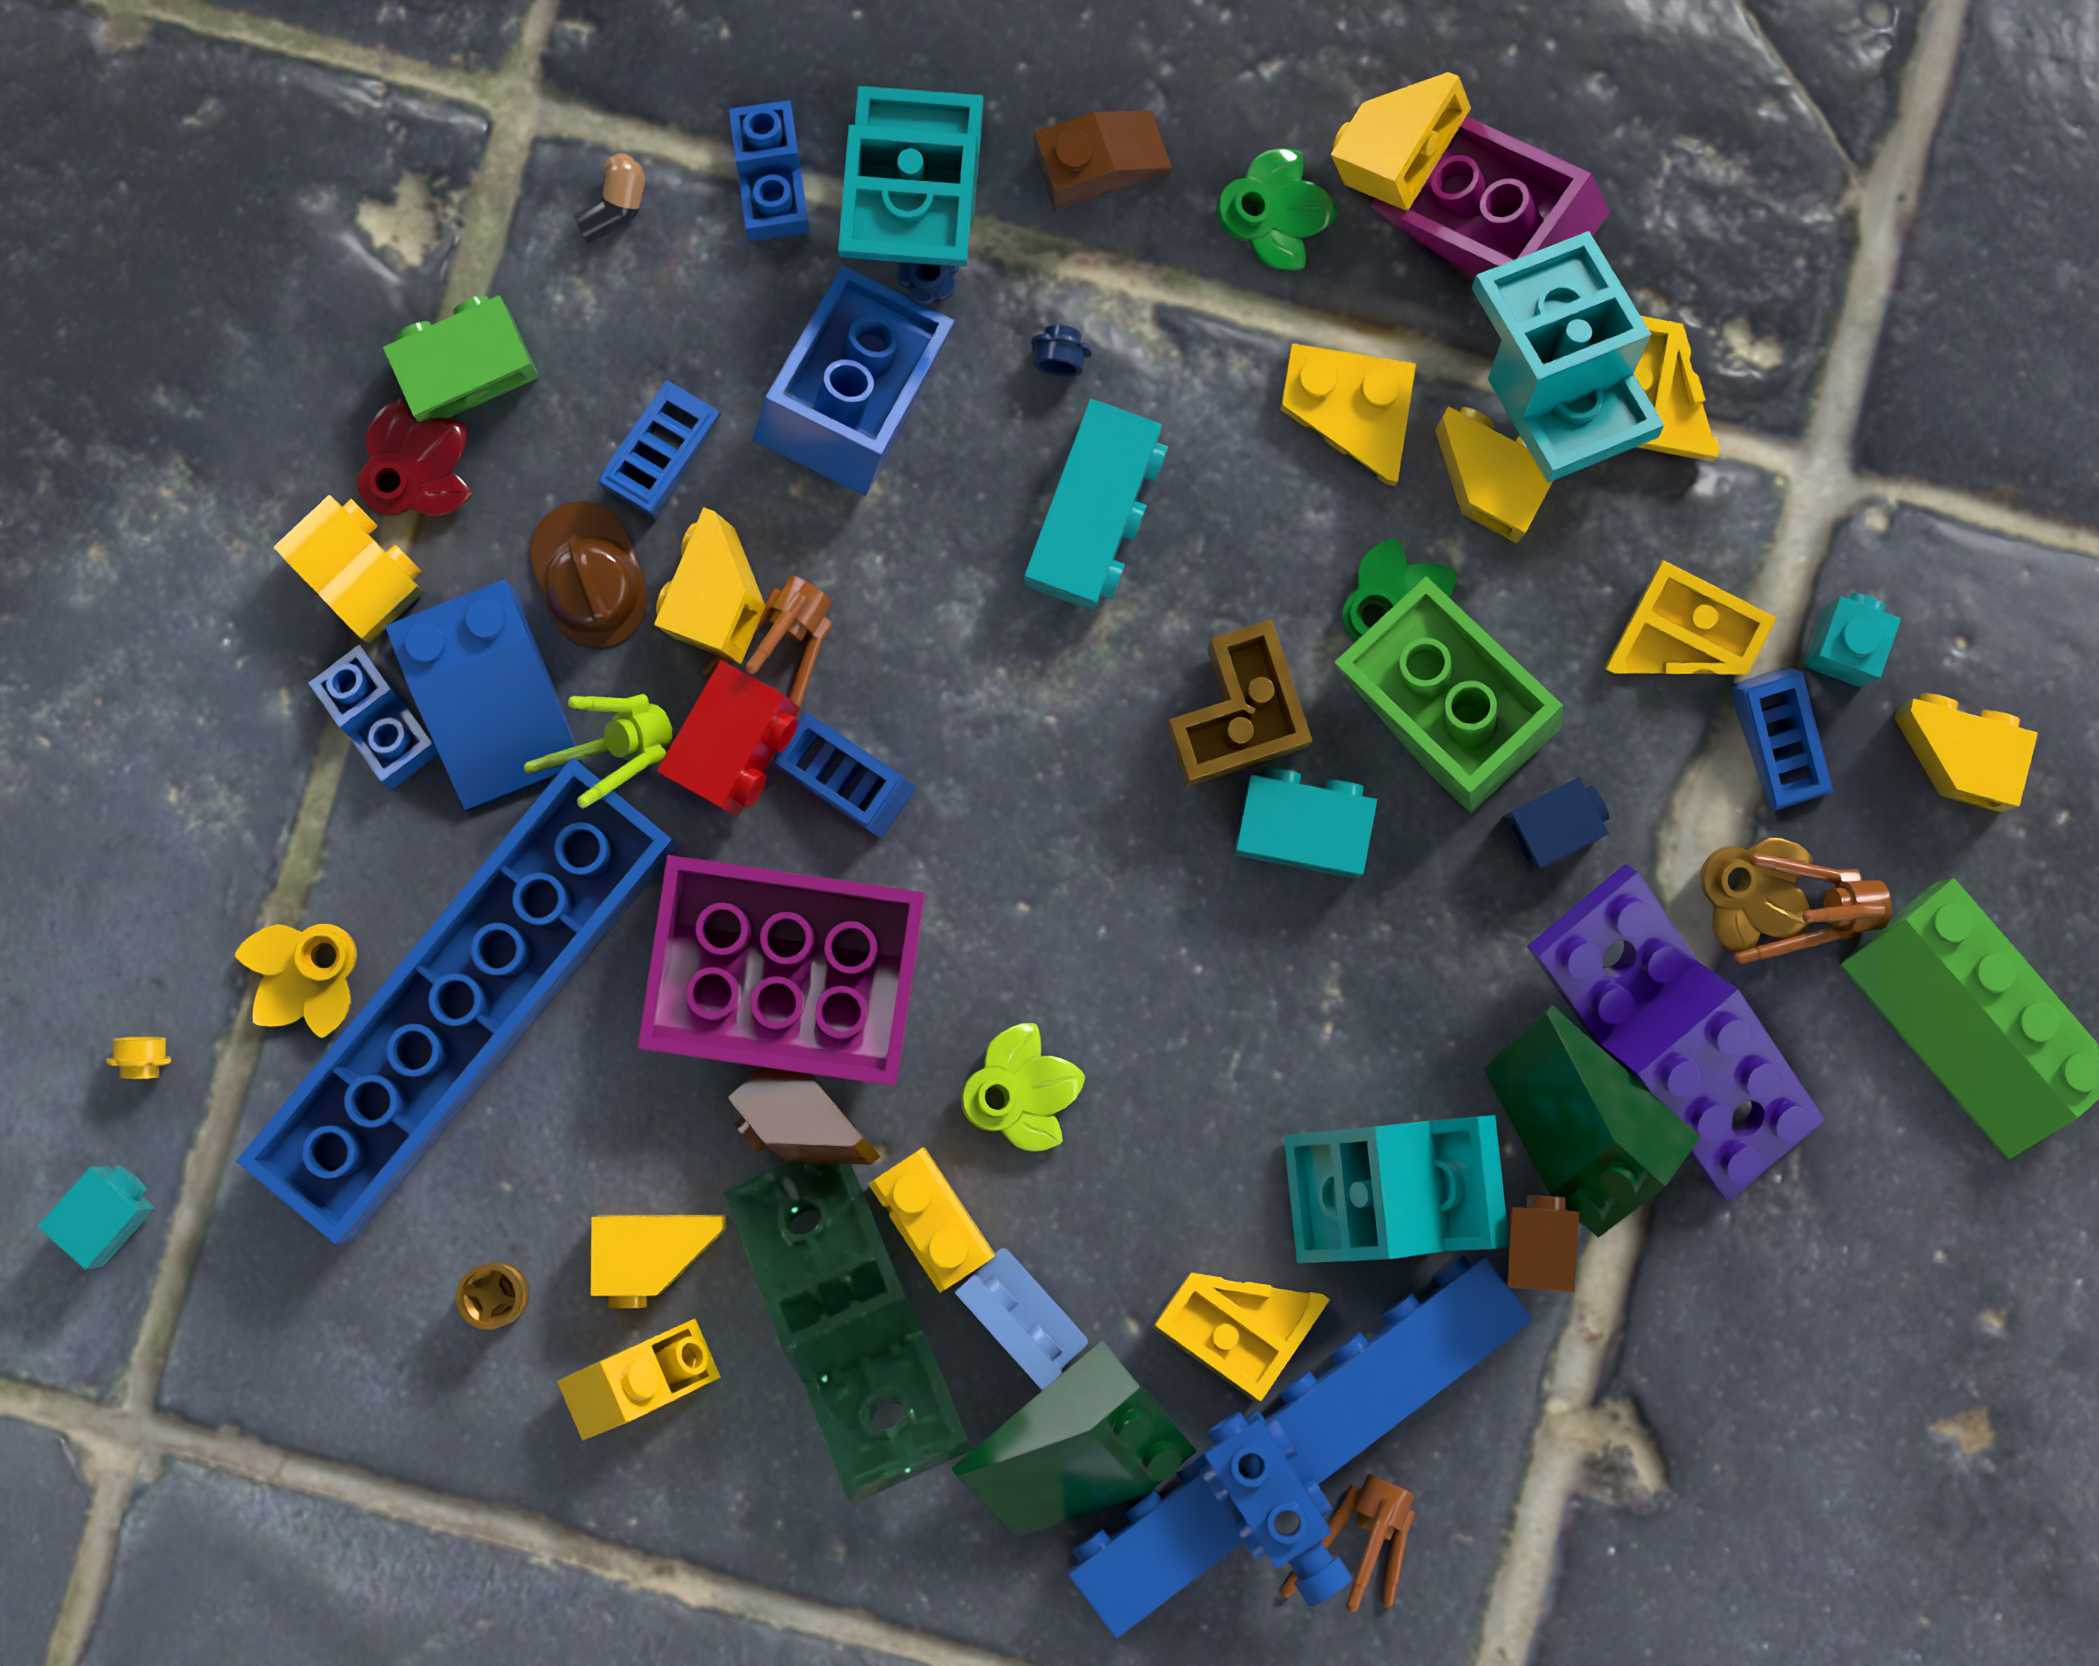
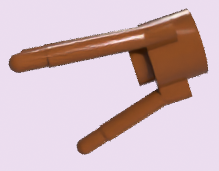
M791 575L781 590L774 588L764 603L766 607L755 633L767 621L772 628L746 664V671L750 674H755L783 635L794 641L801 642L805 634H808L809 639L789 695V699L798 707H801L822 642L834 625L824 617L833 602L825 593L812 584ZM715 655L702 669L703 676L710 678L720 660L725 663L729 660Z
M1753 854L1750 857V863L1754 866L1834 883L1835 888L1829 889L1825 894L1823 908L1807 910L1802 915V919L1806 923L1828 922L1831 927L1738 952L1734 955L1733 960L1736 964L1743 965L1835 940L1857 939L1861 931L1883 930L1887 927L1892 913L1890 892L1881 880L1862 881L1858 869L1837 870L1780 857Z
M1367 1474L1362 1489L1350 1484L1342 1505L1327 1524L1332 1533L1321 1540L1326 1549H1328L1355 1511L1359 1512L1354 1525L1371 1532L1346 1602V1608L1349 1612H1356L1358 1610L1384 1538L1391 1540V1537L1392 1542L1384 1580L1382 1605L1385 1608H1391L1394 1605L1407 1535L1416 1512L1410 1510L1416 1494L1370 1474ZM1292 1571L1293 1573L1280 1590L1283 1598H1290L1297 1589L1294 1581L1298 1577L1294 1571Z

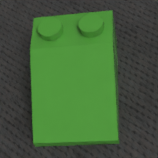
M1427 576L1334 662L1339 672L1421 766L1470 814L1562 728L1563 705Z

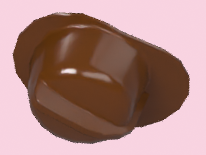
M587 501L564 503L547 513L534 530L530 554L532 568L550 617L560 633L576 644L592 648L619 644L633 635L643 621L648 602L645 579L628 533L618 517L600 504Z

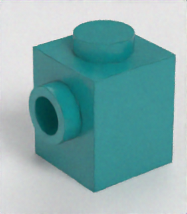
M1849 593L1848 598L1840 596L1822 608L1802 666L1862 688L1881 678L1901 618L1884 612L1886 604L1876 598L1859 593Z
M119 1165L113 1170L109 1166L89 1167L37 1227L85 1270L105 1266L153 1212L155 1207L142 1197L147 1191L145 1185L127 1169Z

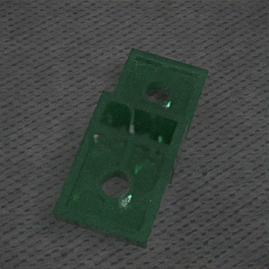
M788 1162L723 1191L782 1351L805 1386L844 1493L850 1503L853 1505L972 1451L973 1448L910 1292L888 1253L853 1164ZM807 1211L821 1213L818 1225L809 1233L793 1234L790 1232L792 1222L800 1214ZM887 1404L903 1406L902 1418L894 1427L886 1430L872 1427L873 1416L882 1406Z

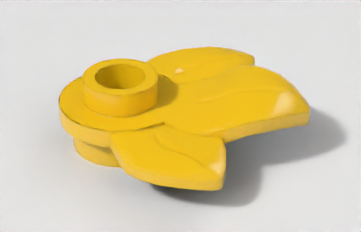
M276 924L265 927L251 935L235 952V957L243 965L264 975L260 981L253 1006L252 1019L256 1025L268 1027L286 1026L304 1017L311 1030L319 1038H325L335 1031L346 1019L351 1005L347 979L356 966L357 949L352 937L342 928L331 924H317L301 932L285 925ZM325 944H330L336 952V959L328 968H322L316 962V952L319 947Z

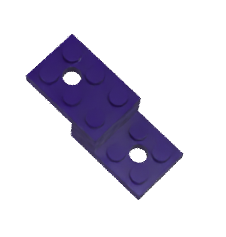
M1626 863L1527 946L1592 1041L1700 1136L1689 1155L1714 1191L1727 1202L1731 1201L1825 1120L1740 991L1698 962L1639 872ZM1623 940L1624 950L1620 959L1612 966L1603 968V954L1606 949L1614 942ZM1751 1101V1110L1747 1118L1742 1123L1731 1126L1732 1115L1736 1108L1744 1102Z

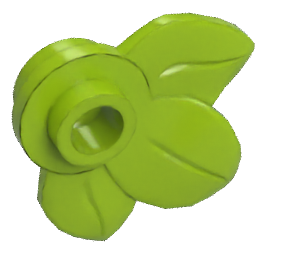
M1022 1023L998 1034L988 1044L983 1069L973 1073L962 1088V1109L967 1119L974 1126L985 1131H1001L1016 1148L1032 1152L1047 1150L1060 1145L1063 1141L1062 1132L1054 1113L1066 1108L1077 1098L1082 1090L1085 1075L1077 1066L1067 1060L1054 1056L1041 1057V1038L1038 1026L1035 1023ZM989 1087L998 1088L1004 1095V1105L1000 1110L990 1108L985 1101V1093Z

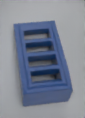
M666 380L610 459L597 480L602 489L652 519L657 520L720 418L721 412ZM670 403L698 419L692 430L664 414ZM657 425L684 440L678 450L652 435ZM644 445L670 460L664 470L639 456ZM631 466L656 480L650 490L626 476Z
M1781 668L1731 684L1730 690L1735 709L1770 810L1776 811L1832 793L1833 789L1803 671ZM1782 692L1785 702L1761 709L1760 698ZM1790 717L1792 727L1768 734L1766 724ZM1799 742L1800 752L1774 759L1773 749ZM1807 766L1810 776L1781 785L1778 774Z
M806 711L799 719L797 730L789 745L782 752H777L770 762L774 767L879 838H882L887 833L916 789V786L905 777ZM820 736L826 742L804 772L797 766L816 738ZM841 750L846 756L827 784H822L819 780ZM861 765L865 766L868 770L848 800L841 797V794ZM885 780L886 782L884 783V785L882 786L874 800L871 802L867 810L863 812V808L866 806V804L873 796V794L875 793L879 785L882 783V781Z

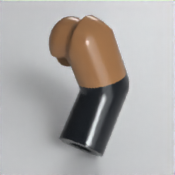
M618 153L612 155L605 162L603 172L606 176L601 201L573 215L587 243L626 224L639 213L645 186L644 172L641 165L627 154Z

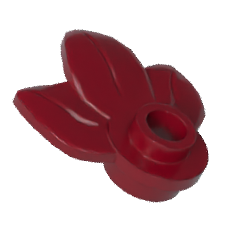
M403 399L395 400L382 408L370 423L365 438L370 459L362 467L358 478L359 493L365 504L374 512L385 516H397L413 509L430 517H441L451 514L464 505L471 498L472 492L467 484L459 476L452 473V471L459 463L465 450L468 431L465 423L448 418H435L416 424L411 409ZM387 473H396L400 476L399 487L390 493L380 491L379 481L381 477Z

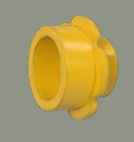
M123 1037L113 1039V1057L106 1058V1063L110 1066L119 1065L120 1078L148 1079L159 1077V1066L170 1064L171 1058L166 1056V1038Z

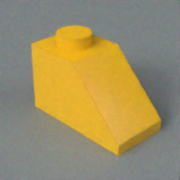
M1447 72L1363 102L1351 122H1346L1339 129L1334 140L1333 151L1330 154L1344 184L1408 211L1471 109L1459 76Z
M599 1215L591 1217V1296H608V1308L647 1307V1296H657L663 1293L728 1228V1215Z

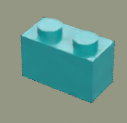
M1270 767L1264 768L1262 777L1250 775L1246 783L1233 852L1234 856L1358 879L1364 874L1377 799L1363 796L1364 786L1340 780H1326L1325 789L1300 784L1301 774Z

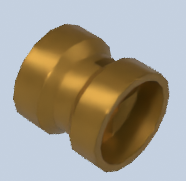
M491 1262L471 1269L461 1278L456 1288L455 1302L459 1314L468 1324L478 1329L493 1330L514 1322L524 1313L529 1303L530 1288L526 1277L517 1267L507 1262Z

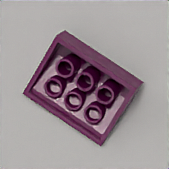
M667 855L638 1049L897 1086L919 956L927 895L925 892Z

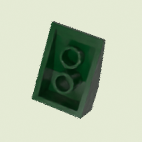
M1553 1005L1496 1054L1483 1068L1549 1194L1552 1197H1565V1209L1568 1211H1578V1223L1586 1226L1598 1238L1665 1188L1700 1138L1693 1129Z
M1102 1340L951 1469L1019 1538L1146 1495L1163 1480L1172 1476L1197 1450L1156 1399Z

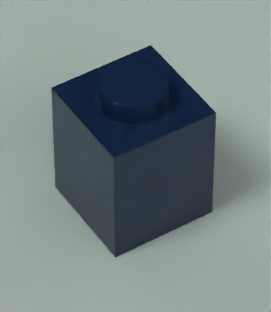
M1580 777L1510 811L1502 817L1531 873L1609 834L1603 822L1609 820L1610 816L1601 795L1594 786L1585 788Z

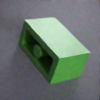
M485 295L470 298L453 309L454 316L433 325L428 321H422L407 326L395 335V342L383 347L411 412L419 423L428 419L450 418L540 378L513 317L500 295L492 299Z

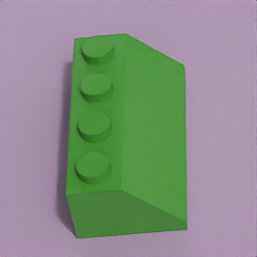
M1955 878L1935 882L1895 915L1889 921L1886 928L1874 933L1838 964L2006 1159L2015 1157L2074 1121L2099 1100V1044Z

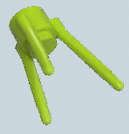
M645 694L629 698L571 696L568 699V705L572 709L619 713H616L612 720L607 723L604 730V738L528 761L524 764V771L528 774H533L565 765L572 757L578 761L608 751L617 758L628 760V763L579 796L577 804L582 808L588 807L646 767L663 761L666 756V750L670 747L672 741L670 720L665 711L658 705L649 704Z

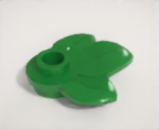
M1278 148L1266 151L1255 157L1249 165L1245 178L1232 181L1222 190L1216 206L1218 221L1225 233L1235 239L1248 241L1262 263L1276 270L1296 271L1305 267L1306 254L1302 239L1325 230L1335 220L1339 211L1336 203L1326 190L1312 182L1301 181L1304 167L1303 154L1291 148ZM1242 199H1247L1253 203L1258 211L1257 216H1250L1243 210Z
M1395 538L1378 544L1369 550L1358 567V589L1349 596L1344 604L1341 618L1345 633L1355 643L1370 629L1363 623L1361 618L1364 609L1369 607L1377 608L1384 616L1426 576L1450 598L1455 586L1457 572L1453 568L1435 563H1417L1407 566L1402 546Z

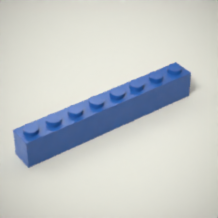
M1463 1253L1456 1256L1433 1274L1432 1277L1438 1285L1417 1300L1411 1292L1386 1309L1381 1314L1386 1321L1383 1327L1367 1339L1359 1331L1336 1347L1330 1353L1335 1363L1314 1378L1310 1371H1306L1286 1385L1278 1393L1284 1401L1282 1404L1264 1417L1258 1410L1244 1417L1247 1421L1257 1414L1265 1427L1275 1420L1278 1421L1298 1453L1287 1462L1301 1483L1312 1476L1317 1485L1533 1321L1486 1257L1476 1255L1468 1260ZM1203 1451L1194 1455L1178 1468L1175 1474L1181 1481L1161 1496L1153 1489L1130 1504L1123 1511L1128 1521L1118 1529L1107 1535L1103 1528H1100L1071 1551L1077 1560L1068 1566L1069 1576L1116 1639L1244 1542L1234 1527L1245 1520L1231 1497L1220 1504L1199 1469L1209 1464ZM1254 1453L1245 1454L1238 1463V1471L1245 1477L1258 1475L1263 1467L1262 1458Z

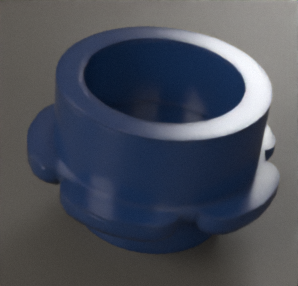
M900 262L897 269V278L899 285L906 288L907 296L910 300L917 304L930 305L945 301L953 295L958 285L955 273L958 272L959 267ZM925 269H932L935 273L934 277L925 279L922 275Z
M1050 325L1045 328L1044 334L1036 335L1031 340L1032 350L1035 352L1033 366L1051 375L1077 376L1083 372L1084 360L1091 357L1092 348L1087 343H1081L1082 333L1079 330L1069 326Z

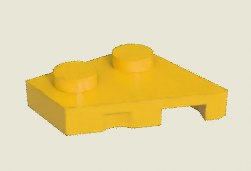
M1641 316L1651 333V337L1634 371V375L1658 413L1664 427L1659 438L1637 447L1714 462L1719 456L1720 447L1717 437H1712L1703 407L1705 396L1699 376L1692 370L1690 363L1692 352L1684 325Z
M1292 343L1280 410L1304 427L1313 428L1323 436L1326 443L1343 455L1348 453L1375 472L1378 475L1376 478L1384 484L1395 486L1399 477L1416 363Z
M1661 560L1604 669L1615 674L1748 675L1777 617L1665 560Z
M1190 1273L1152 1328L1255 1403H1259L1263 1400L1330 1299L1320 1293H1302L1272 1288L1271 1285L1253 1282L1241 1283L1224 1280L1222 1277Z

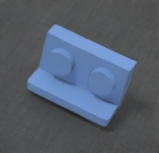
M1006 1248L999 1249L995 1253L994 1258L983 1264L956 1288L955 1294L1042 1391L1062 1374V1368L1088 1344L1087 1337Z

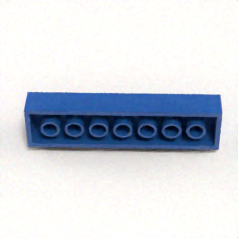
M573 757L236 1160L240 1166L335 1245L352 1242L664 866L667 855L672 856L680 846L615 791H611L588 807H580L577 804L579 796L601 780Z

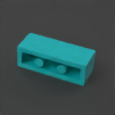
M1090 398L1024 575L1026 587L1094 612L1097 609L1101 596L1113 599L1125 567L1124 563L1115 560L1122 538L1135 540L1147 505L1137 502L1144 479L1153 482L1157 481L1169 446L1158 443L1162 424Z

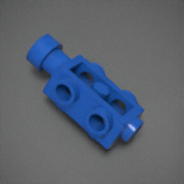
M1237 1412L1211 1428L1207 1434L1213 1443L1202 1449L1209 1464L1199 1469L1220 1504L1231 1497L1245 1520L1234 1527L1254 1559L1257 1560L1267 1554L1276 1569L1288 1562L1298 1577L1294 1581V1585L1309 1607L1330 1598L1349 1584L1353 1577L1338 1554L1331 1556L1321 1541L1332 1533L1323 1517L1332 1512L1333 1508L1312 1476L1301 1483L1287 1461L1298 1453L1278 1421L1275 1420L1265 1427L1257 1414L1246 1421L1241 1412ZM1248 1453L1259 1455L1263 1461L1261 1472L1254 1477H1245L1238 1471L1239 1460ZM1285 1510L1295 1512L1299 1519L1297 1528L1289 1534L1279 1533L1274 1527L1276 1516Z

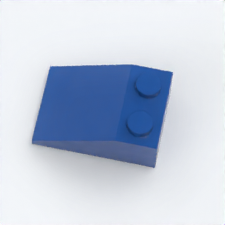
M842 265L767 393L752 441L866 497L889 456L953 328L955 320L925 305L917 304L908 297Z
M506 579L385 626L407 685L464 811H470L554 778L564 768L565 765L533 774H528L524 771V764L526 762L575 747L577 744L519 594ZM582 759V760H578V762H579L580 764H582L583 766H585V764H584V762H583V759Z

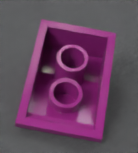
M1467 116L1408 211L1377 198L1371 203L1375 212L1474 279L1477 274L1589 231L1593 237L1610 213L1592 173Z

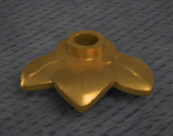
M1768 837L1757 842L1748 850L1737 846L1722 847L1714 851L1703 863L1700 871V883L1704 895L1714 905L1712 930L1719 943L1730 952L1736 954L1753 949L1758 942L1760 932L1772 937L1791 938L1801 935L1809 929L1810 923L1804 922L1802 915L1805 911L1810 910V907L1802 890L1795 885L1801 876L1757 867L1750 863L1751 855L1757 853L1811 864L1813 857L1799 844L1782 838ZM1738 867L1741 871V880L1738 887L1731 890L1728 885V875L1733 869Z

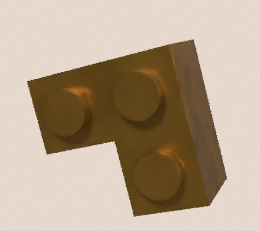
M1269 619L1211 638L1207 652L1224 702L1169 719L1166 728L1186 788L1306 750L1312 742L1273 620Z

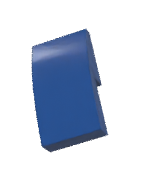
M791 100L729 109L748 242L810 233Z
M360 645L309 682V685L339 728L351 738L379 780L390 791L439 755L432 738Z

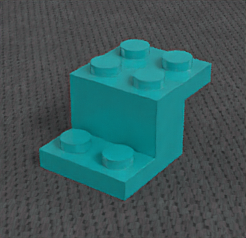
M858 86L855 125H849L838 246L839 257L967 267L970 227L974 225L984 104L983 95Z
M1589 231L1476 275L1472 290L1502 340L1487 379L1547 483L1659 438L1664 424L1634 375V371L1651 337V333Z
M1495 1115L1284 1135L1297 1263L1386 1260L1442 1251L1482 1250L1510 1246Z

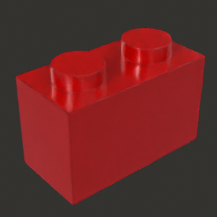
M720 660L657 772L682 788L738 818L743 807H751L762 793L766 783V774L763 772L775 751L782 752L794 737L798 726V719L795 717L800 707L786 695Z

